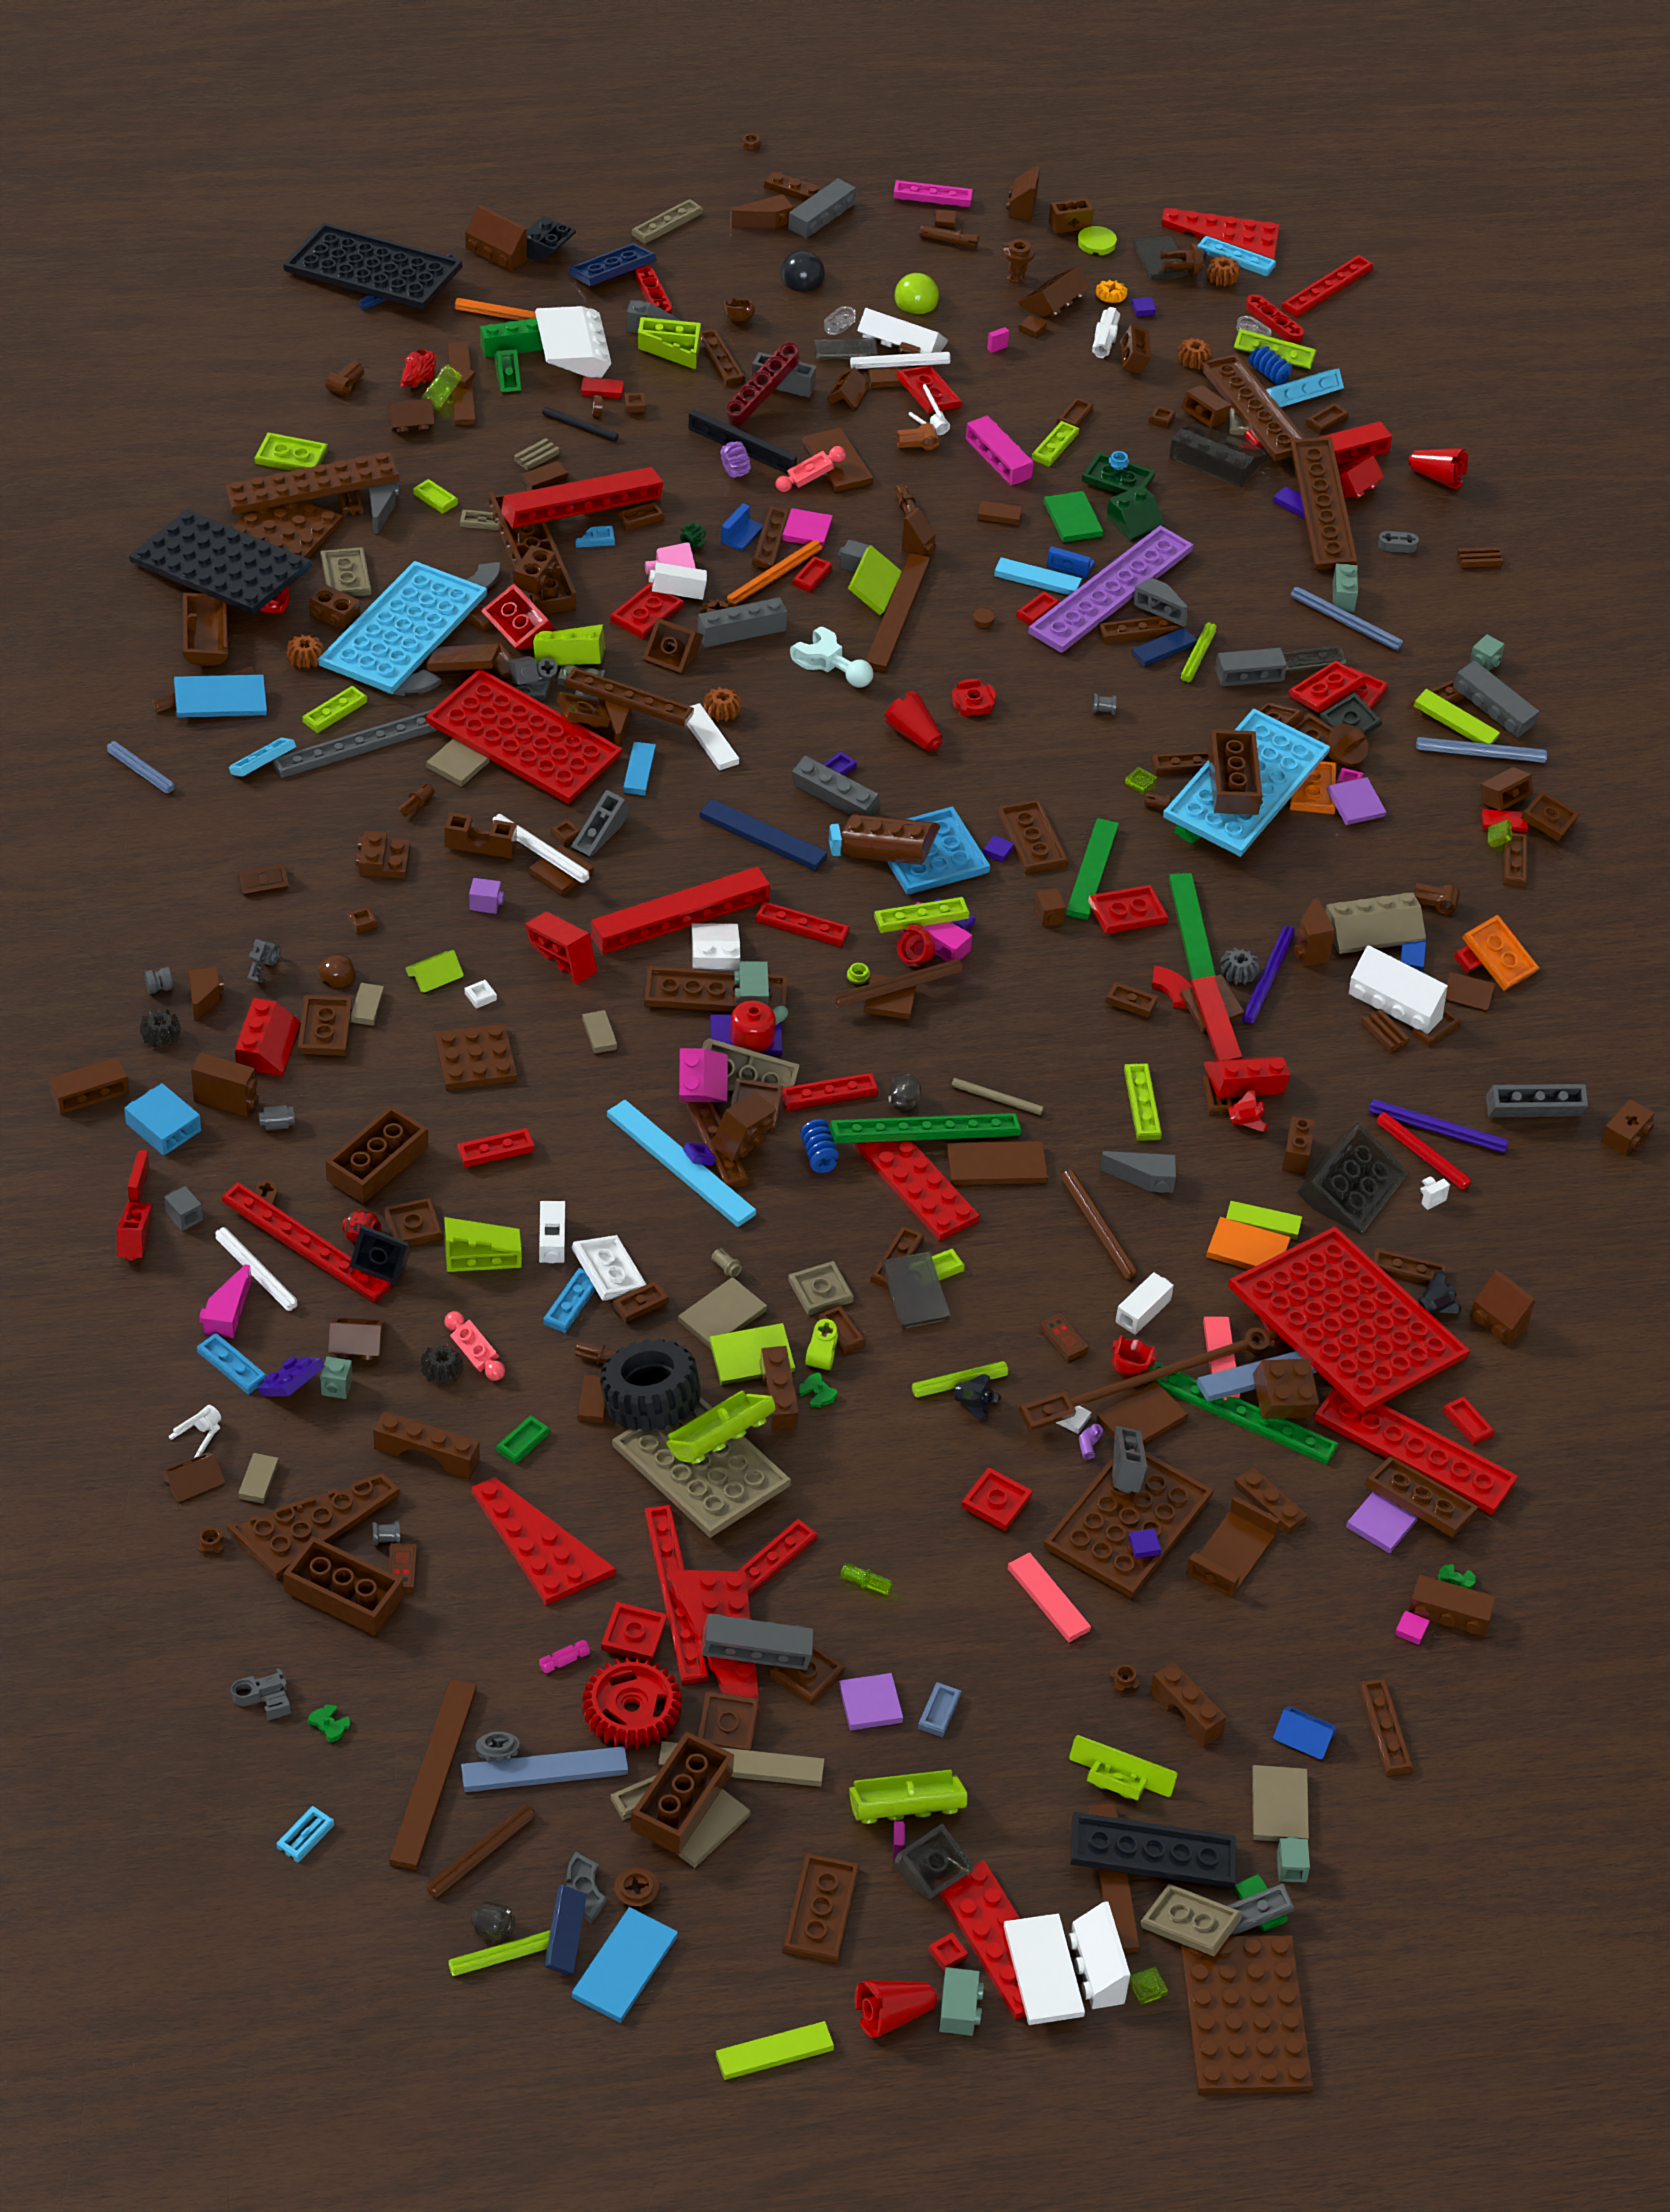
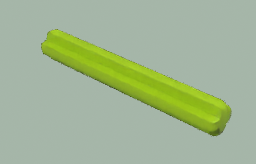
M1209 622L1205 625L1181 673L1182 681L1187 683L1192 681L1216 633L1217 626Z
M1002 1361L912 1384V1392L918 1398L954 1389L959 1382L970 1381L982 1374L989 1375L990 1380L1007 1376L1008 1367L1006 1362Z
M550 1931L450 1959V1972L453 1976L545 1950L548 1948Z

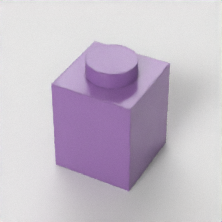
M473 878L469 892V910L497 914L499 905H503L505 892L501 891V881Z

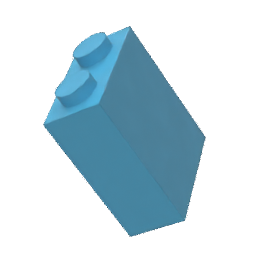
M163 1083L154 1089H150L145 1095L132 1101L124 1108L126 1124L163 1156L201 1132L200 1115Z

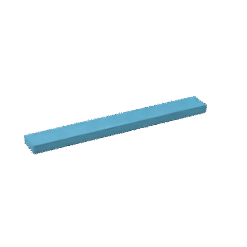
M623 1100L607 1111V1117L735 1226H741L756 1215L754 1207L704 1165L692 1163L679 1144L628 1101Z

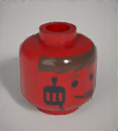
M354 1210L348 1217L344 1218L342 1229L348 1240L356 1242L362 1225L381 1232V1222L374 1213Z

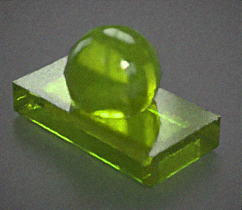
M445 364L422 398L432 399V406L439 410L463 376Z

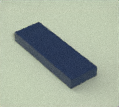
M1184 627L1132 649V656L1143 667H1146L1194 647L1197 639Z
M564 1885L558 1887L544 1967L568 1976L573 1974L586 1893Z

